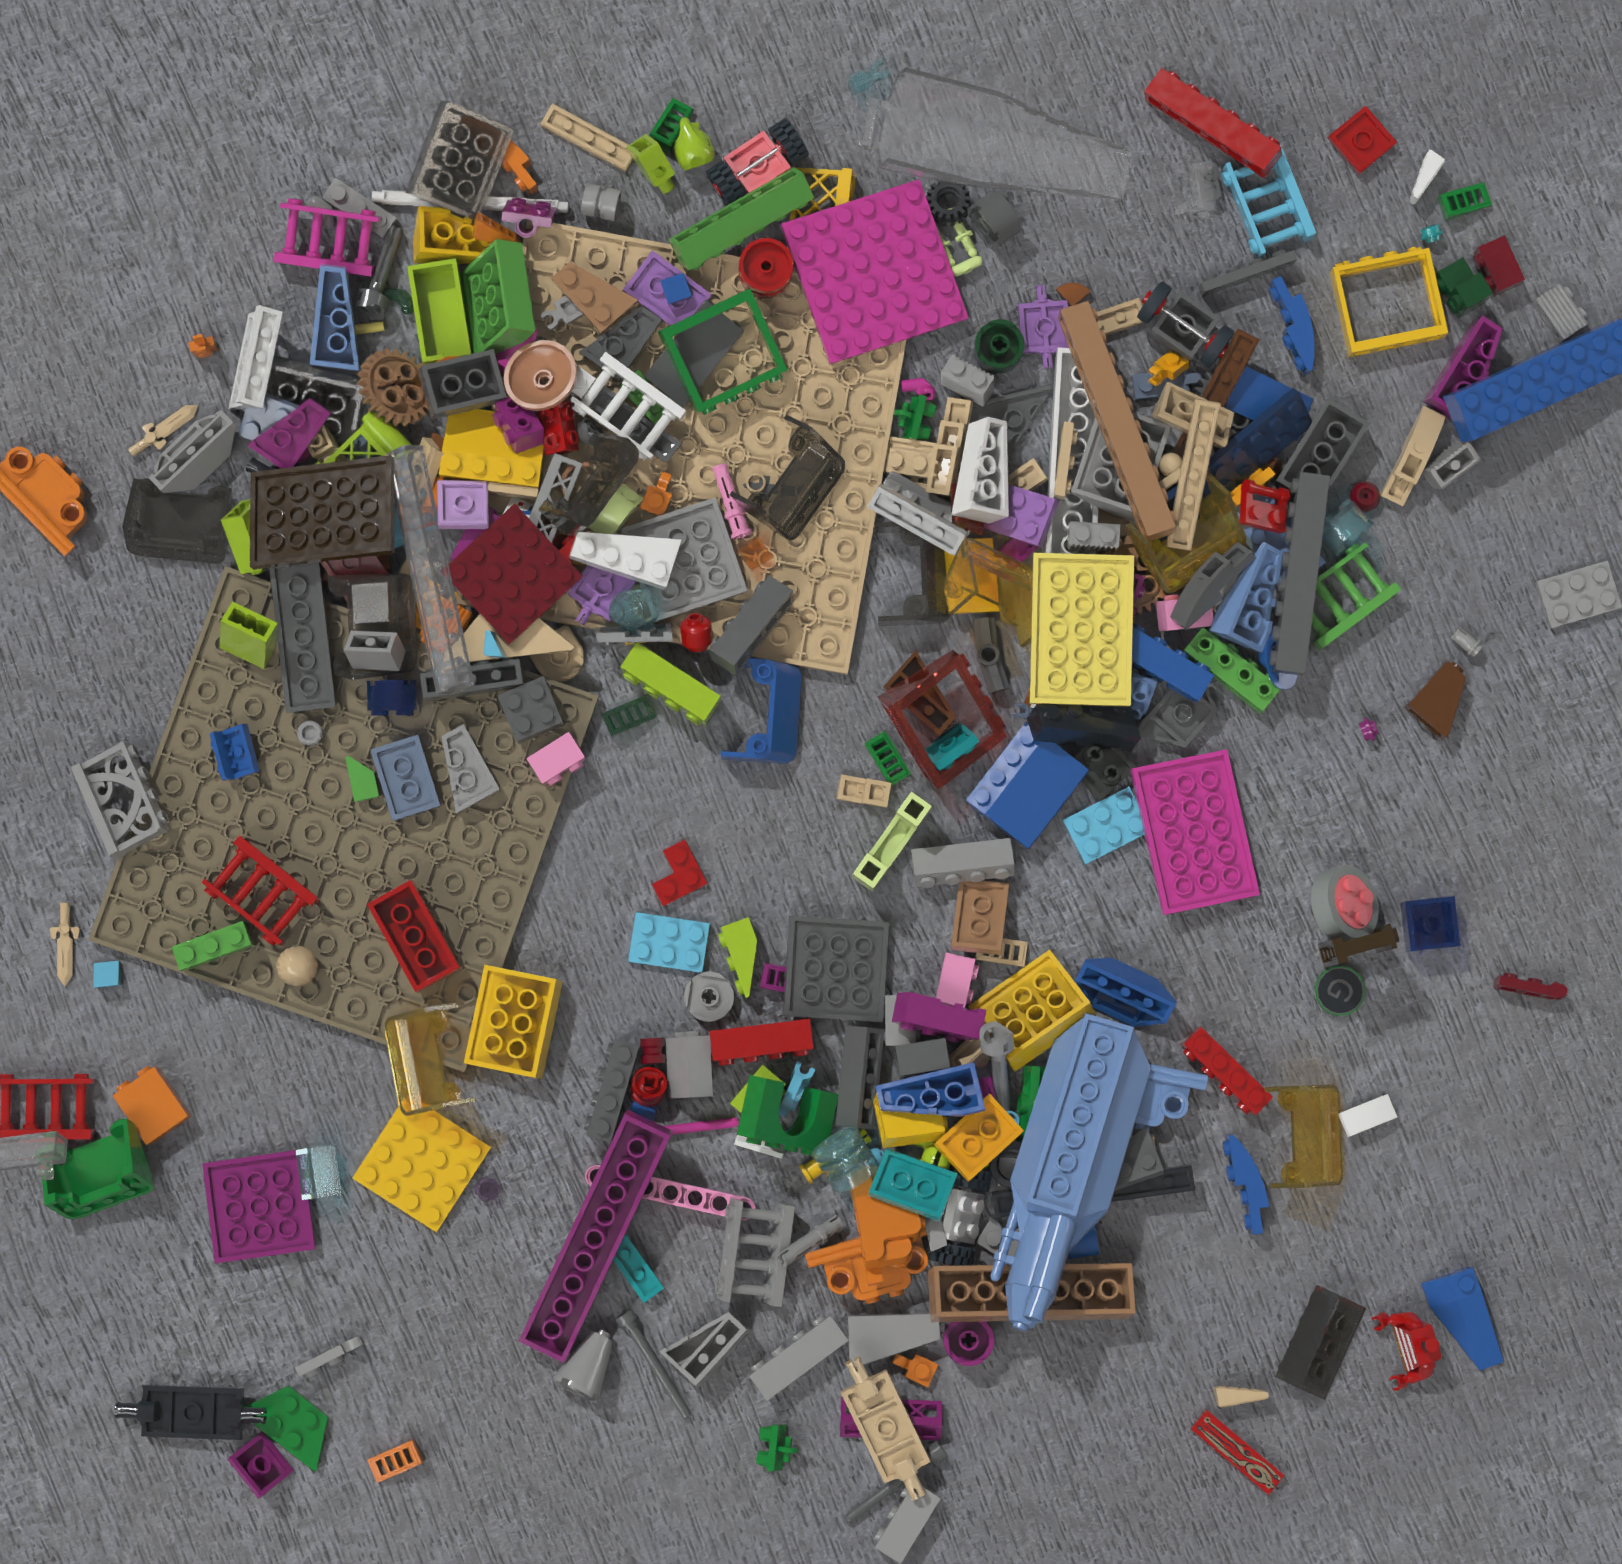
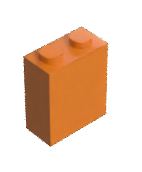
M147 1066L137 1073L138 1078L130 1083L127 1080L116 1088L118 1092L113 1097L127 1118L135 1124L137 1132L145 1144L152 1145L192 1115L159 1067L151 1068Z

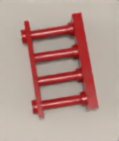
M239 835L233 842L238 847L236 850L237 854L213 883L203 879L201 883L206 886L204 891L215 900L219 896L265 933L262 938L272 946H275L276 943L283 946L285 941L279 935L303 906L306 907L309 904L315 907L320 898ZM251 857L257 862L255 866L257 869L231 899L220 889L242 862ZM270 872L277 878L275 881L276 885L255 911L250 914L240 904L264 875L267 876ZM291 889L296 893L294 897L296 900L270 930L259 920L283 891Z
M0 1074V1140L96 1139V1129H88V1124H86V1084H96V1079H89V1074H74V1079H14V1074ZM11 1084H26V1122L23 1124V1129H13V1124H11ZM36 1084H51V1124H48V1129H38V1124H36ZM61 1084H76V1124H73V1129H63V1124H61Z

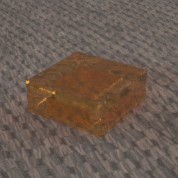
M759 537L738 550V553L751 572L772 559L771 554Z

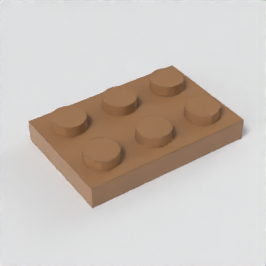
M990 881L959 882L951 950L1001 955L1009 883Z

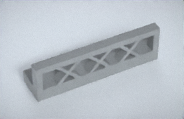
M556 453L553 455L529 517L541 532L544 531L545 536L551 543H553L583 465L580 462ZM564 463L576 467L571 477L562 480L560 472ZM570 482L568 488L566 489L564 484ZM562 485L565 496L562 500L553 503L551 499L553 490ZM561 505L559 511L557 512L555 507ZM553 508L556 515L555 522L544 527L542 522L544 513ZM552 528L550 534L548 535L546 530Z

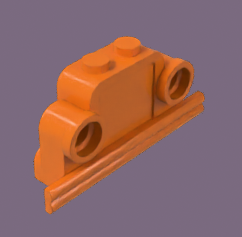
M14 447L9 450L6 458L0 463V491L66 557L76 547L70 541V538L86 523L88 518L87 511L81 504L85 498V491L81 487L84 482L74 472L69 475L64 470L67 465L57 455L52 458L48 454L41 453L34 458L28 449Z
M860 1160L845 1162L868 1286L879 1285L883 1283L881 1267L892 1266L902 1268L910 1263L912 1258L911 1243L919 1239L921 1228L926 1227L925 1218L917 1213L868 1196L880 1164L863 1166Z
M921 1228L919 1239L911 1243L912 1258L908 1265L902 1268L892 1266L881 1267L883 1283L879 1285L868 1286L859 1237L805 1254L808 1268L824 1265L827 1284L832 1292L842 1295L852 1290V1294L856 1299L865 1300L866 1304L880 1301L879 1296L889 1293L890 1297L904 1294V1289L911 1282L910 1274H918L926 1268L928 1257L924 1251L921 1237L927 1235L925 1228Z

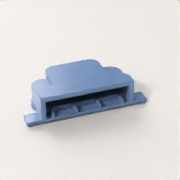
M1150 1064L1151 1070L1135 1121V1128L1144 1129L1147 1126L1148 1131H1150L1151 1126H1158L1163 1122L1164 1115L1171 1119H1178L1184 1116L1189 1106L1190 1088L1206 1090L1208 1076Z

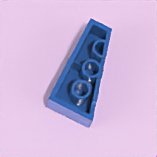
M1133 624L1132 669L1140 670L1143 668L1147 677L1157 678L1159 683H1162V681L1167 682V688L1197 703L1214 677L1210 673L1211 669L1200 662H1197V664L1188 660L1189 656L1183 651L1176 649L1174 652L1166 647L1168 645L1167 642L1156 636L1154 639L1145 634L1146 630Z

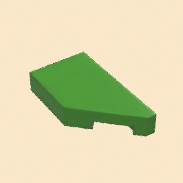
M346 756L354 802L380 797L375 772L350 756Z

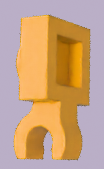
M1171 350L1155 361L1154 366L1149 369V373L1153 377L1148 382L1154 386H1159L1167 377L1171 380L1176 379L1189 368V360Z

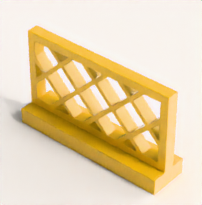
M796 168L803 172L804 175H812L816 180L810 186L811 191L820 185L827 194L817 203L813 199L810 200L813 206L804 214L799 209L791 211L790 221L797 218V213L800 217L810 215L816 209L822 211L819 206L829 198L835 202V206L853 201L856 179L853 169ZM829 176L838 177L837 186L829 192L822 182Z

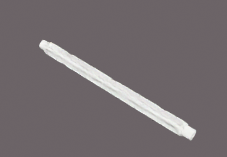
M382 190V192L372 191V202H380L382 205H413L503 211L507 200L512 201L513 198ZM522 198L526 200V203L536 204L538 201L548 202L551 204V207H556V214L568 213V202Z

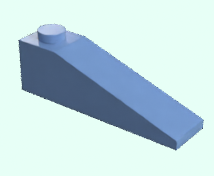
M1262 542L1254 554L1256 558L1243 570L1219 606L1209 631L1229 641L1260 653L1263 652L1272 630L1273 622L1270 621L1271 608L1275 607L1276 598H1273L1275 584L1279 582L1283 556L1282 551L1265 542Z

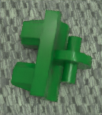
M918 395V397H911L910 403L903 402L902 410H894L893 416L900 418L898 427L904 428L902 438L911 440L929 439L931 429L928 426L921 425L922 416L933 418L936 405L926 401L927 396Z
M786 1424L760 1427L759 1440L770 1443L769 1451H758L756 1464L767 1467V1471H782L783 1462H790L791 1453H798L799 1451L798 1447L792 1446L793 1437L786 1436Z

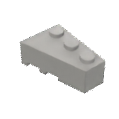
M728 1312L659 1352L695 1386L701 1387L751 1330L734 1314Z

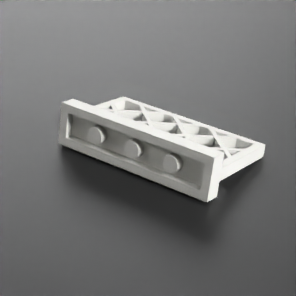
M258 305L255 312L248 314L229 409L236 411L248 407L263 408L282 311Z

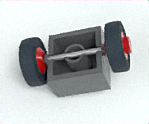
M1161 281L1154 291L1149 290L1141 301L1144 305L1140 309L1137 318L1148 324L1155 315L1162 314L1149 336L1168 350L1189 360V363L1202 345L1206 344L1205 352L1200 358V362L1209 368L1212 367L1218 357L1222 359L1228 343L1235 332L1224 325L1217 334L1211 337L1210 334L1217 326L1220 318L1181 290L1170 305L1165 306L1172 288Z

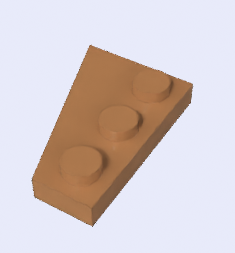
M572 262L566 264L551 278L601 335L638 303L636 298Z

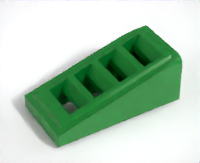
M674 98L671 99L649 134L651 138L658 142L662 151L666 154H670L679 136L680 120L685 117L690 119L694 112L693 108ZM672 110H675L683 114L684 116L680 117L672 113ZM669 118V119H671V120H673V121H675V122H677V123H679V124L676 125V124H674V123L668 121L667 119ZM665 127V128H667L668 130L672 131L673 133L671 134V133H669V132L663 130L662 128Z
M1484 182L1440 194L1437 198L1445 221L1492 206ZM1480 190L1484 202L1479 203L1475 191ZM1467 194H1471L1474 205H1470ZM1460 196H1462V198H1463V201H1464V204H1465V207H1464V208L1461 207V204H1460V201H1459V198H1458V197H1460ZM1450 199L1454 200L1456 210L1452 209Z
M886 731L864 743L865 748L886 782L891 783V786L911 775ZM885 741L887 745L874 751L873 747ZM890 749L892 753L880 760L878 756ZM894 758L897 760L896 763L886 769L883 766ZM898 767L902 768L901 772L890 778L888 773Z

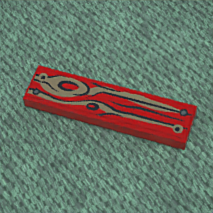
M1205 1410L1190 1428L1268 1495L1285 1476L1208 1410Z

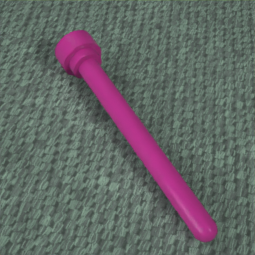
M736 1117L667 1125L664 1127L672 1130V1135L733 1128L739 1125V1120Z

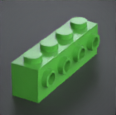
M1202 627L1183 652L1189 656L1188 659L1193 663L1196 661L1208 666L1215 680L1261 714L1280 689L1272 683L1268 673L1264 675L1257 670L1259 666L1249 658L1244 660L1238 655L1239 650L1230 643L1225 645L1218 639L1219 635L1209 631L1210 628L1206 630Z

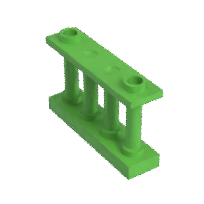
M1366 542L1360 547L1357 543L1345 551L1347 554L1345 558L1317 578L1316 592L1337 618L1335 621L1338 623L1331 630L1328 626L1325 628L1313 612L1311 626L1317 632L1316 636L1318 638L1313 644L1318 651L1401 590L1396 582L1390 586L1387 582L1384 584L1361 552L1368 547ZM1354 559L1376 588L1377 596L1372 600H1369L1367 597L1364 598L1342 569V566L1350 560ZM1333 573L1357 604L1355 607L1358 610L1351 615L1343 611L1322 583L1323 580Z

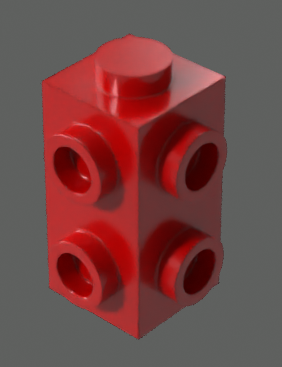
M562 401L555 407L537 411L539 421L544 428L543 446L545 455H554V453L563 455L579 451V437L575 430L574 410L571 407V402Z

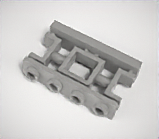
M891 471L883 485L880 484L868 508L955 556L964 539L968 537L976 520L952 516V503L933 493L925 492V488Z

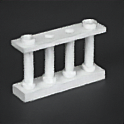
M605 352L600 358V362L603 364V371L581 401L572 396L570 399L572 404H574L572 409L582 417H585L586 414L633 447L634 451L632 453L641 460L645 461L648 458L650 461H653L655 457L649 452L653 444L671 420L674 421L677 418L682 421L687 412ZM617 374L624 379L622 382L623 386L600 416L591 410L589 406L609 378ZM637 389L644 394L642 396L643 401L623 428L619 430L609 423V420L629 393ZM655 404H658L664 409L662 411L663 415L642 444L639 445L628 436L651 405L654 407Z

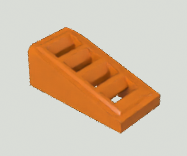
M477 212L472 228L474 239L489 243L496 239L522 243L520 235Z
M414 1439L367 1459L377 1483L424 1462ZM403 1449H408L413 1460L412 1462H408ZM399 1452V1455L404 1464L401 1467L399 1466L398 1461L395 1457L394 1453ZM390 1456L395 1469L392 1471L385 1457ZM378 1460H381L386 1473L381 1475L376 1463Z

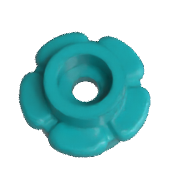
M1439 224L1420 229L1422 234L1420 239H1426V243L1440 240V234H1443L1444 230H1441Z

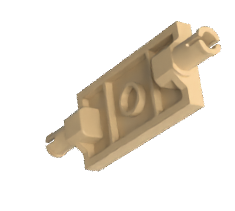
M855 1357V1365L852 1359L845 1363L855 1383L841 1390V1395L884 1483L894 1479L903 1481L911 1500H916L918 1498L915 1489L920 1497L926 1494L917 1476L918 1469L930 1463V1458L887 1369L869 1376L861 1361V1357Z

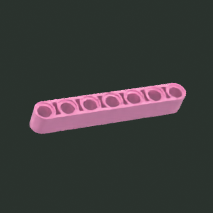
M601 1165L591 1166L587 1170L585 1179L590 1186L593 1183L590 1177L591 1172L594 1169H599ZM653 1176L650 1180L653 1184V1191L650 1194H644L642 1197L648 1200L725 1216V1209L717 1210L713 1206V1200L717 1196L724 1197L727 1200V1204H729L730 1198H736L748 1202L752 1209H756L754 1201L748 1197ZM668 1185H673L678 1190V1195L673 1200L667 1199L664 1195V1189ZM699 1191L703 1197L702 1202L698 1205L691 1204L688 1199L690 1192Z

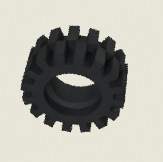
M946 178V182L939 179L937 185L935 182L931 185L926 198L934 221L937 224L941 221L942 226H946L947 222H950L951 226H955V221H958L959 224L963 222L962 218L966 219L968 216L967 209L970 207V192L968 188L966 189V185L963 182L959 184L958 179H954V182H951V178ZM944 195H953L957 198L958 204L955 208L948 210L940 206L939 200Z

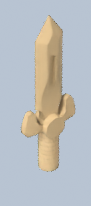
M198 405L183 406L155 426L156 429L153 432H150L154 428L153 423L144 425L142 428L146 433L145 437L131 446L128 451L135 457L150 445H155L158 450H161L167 441L163 439L157 442L158 439L167 437L194 418Z
M60 903L59 927L50 928L52 939H56L57 933L60 932V938L57 939V977L64 987L73 976V939L70 938V932L73 933L74 939H78L80 933L79 927H71L70 903Z

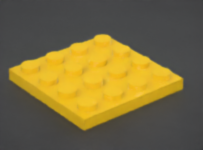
M407 1093L354 1174L353 1179L428 1228L438 1232L492 1147Z

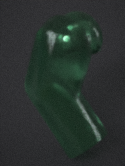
M384 288L383 295L389 301H397L401 306L403 314H412L414 312L412 297L406 290Z

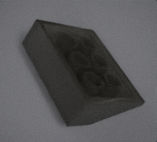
M440 100L405 193L475 220L477 212L483 213L515 129L449 101Z
M276 355L273 357L266 393L299 406L311 398L329 410L331 413L323 424L330 431L339 447L360 428L366 405L362 403L366 396L358 393L363 388L357 385V382L361 379L358 375L310 365L309 363Z

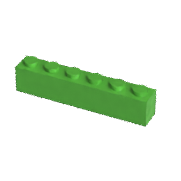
M793 167L668 240L680 265L687 270H695L700 268L706 260L722 255L725 249L732 245L735 246L743 243L746 237L751 234L762 232L770 223L784 219L794 209L805 207L814 196L804 173Z

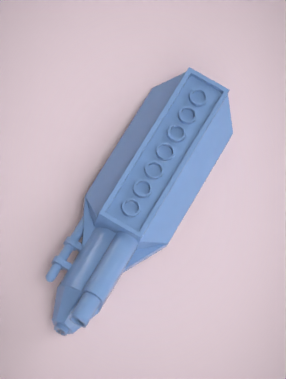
M1085 1013L1084 1018L1066 1030L1053 1042L1010 1179L1014 1202L1006 1227L1002 1229L1000 1235L1002 1240L998 1252L994 1254L993 1261L995 1263L990 1276L993 1281L1000 1280L1004 1265H1011L1005 1288L1008 1318L1013 1324L1012 1327L1016 1330L1027 1332L1028 1329L1034 1328L1037 1323H1043L1046 1310L1055 1299L1069 1251L1109 1210L1151 1070L1132 1026ZM1017 1223H1018L1019 1232H1016V1231H1015V1230H1016ZM1016 1240L1019 1242L1014 1257L1009 1256L1008 1252L1011 1242Z

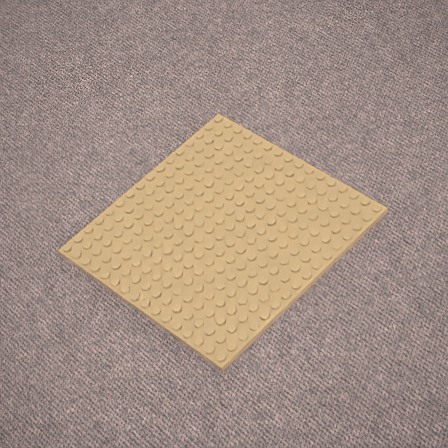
M527 219L526 229L533 228V223ZM552 223L551 228L538 226L533 236L523 240L522 247L526 258L525 267L529 278L528 287L530 298L532 299L535 329L538 330L537 336L545 337L549 341L557 342L566 347L574 357L576 365L596 379L603 370L581 356L579 351L596 341L601 336L599 331L585 316L567 326L562 320L559 322L558 327L552 331H549L547 326L552 324L554 319L552 317H547L544 320L541 319V314L544 311L556 310L553 303L566 296L551 278L569 262L623 291L624 287L653 250L712 294V297L709 299L712 305L745 290L739 279L740 257L722 254L706 260L698 269L687 270L680 265L671 244ZM766 266V268H762V269H763V270H769L770 267H769V266ZM793 267L790 284L782 294L764 299L754 296L787 367V371L781 373L783 378L773 383H769V380L760 383V389L750 394L745 390L737 394L739 399L729 404H725L722 401L715 405L716 410L706 415H703L702 411L695 413L690 401H688L683 407L687 412L682 421L677 418L674 421L671 420L664 429L682 443L667 464L657 457L653 461H650L648 458L645 461L641 460L632 453L634 451L633 447L594 420L596 426L603 429V441L597 445H587L579 438V451L561 455L580 463L590 462V468H581L570 497L579 503H592V508L577 509L568 503L563 517L573 526L577 533H595L589 526L615 490L617 491L625 484L644 498L649 485L657 486L662 471L672 475L666 492L672 494L665 514L716 497L748 592L660 621L670 622L672 641L666 643L682 645L680 624L688 615L693 613H699L711 620L713 640L716 637L720 638L725 631L728 621L731 618L735 619L739 614L743 602L747 599L750 600L754 595V590L760 581L764 582L770 575L793 590L795 601L750 658L767 659L847 675L876 512L868 508V505L882 482L906 340L829 365L795 267ZM746 302L723 312L725 316L744 332L698 388L697 391L702 402L776 367ZM637 303L618 321H616L610 328H608L604 333L608 332L610 329L616 326L618 322H620L622 319H624L626 316L631 314L633 311H635L642 305L640 303ZM664 321L661 322L629 369L634 372L638 369L645 375L665 350L657 332L669 326ZM501 375L502 382L504 385V375ZM611 376L604 386L617 394L621 389L618 385L624 379L618 381ZM549 380L544 381L542 385L547 384ZM505 389V393H506V396H507L506 398H508L509 395H508V393H507V391H506V389ZM569 395L564 401L571 402L570 399L572 397ZM627 396L623 402L636 410L637 406ZM495 405L492 406V411H495ZM574 411L575 430L578 421L584 418L576 411ZM585 415L586 419H593L589 415ZM545 452L540 489L553 458V455H545ZM564 463L562 470L560 472L561 477L567 469V467L571 465ZM724 463L728 466L727 468L740 507L746 510L745 518L748 527L753 531L751 535L737 540H732L731 538L733 533L729 521L725 520L724 517L727 511L714 472L712 471L713 467ZM763 475L770 476L769 484L779 485L778 494L768 493L767 501L758 500V493L766 485ZM759 478L763 480V486L758 490L750 488L748 483H759ZM570 482L566 483V489L568 488ZM782 485L796 486V497L780 495ZM561 486L554 488L551 495L553 503H556L564 498ZM798 487H801L800 497L797 494ZM488 494V506L498 511L497 515L500 517L512 497ZM521 499L531 504L536 502V500ZM640 504L627 518L622 528L658 516L640 509ZM561 505L555 507L557 511H559ZM553 508L545 511L542 519L543 523L554 514ZM620 530L616 535H623L622 530ZM575 563L573 564V566L575 567V569H576L580 574L583 572V570H584L585 567L587 566V565H578V564H575ZM639 582L635 583L611 622L600 615L592 613L585 625L577 622L575 619L583 607L578 601L568 596L570 590L540 617L544 621L594 630L597 627L653 623ZM458 590L456 604L475 608Z

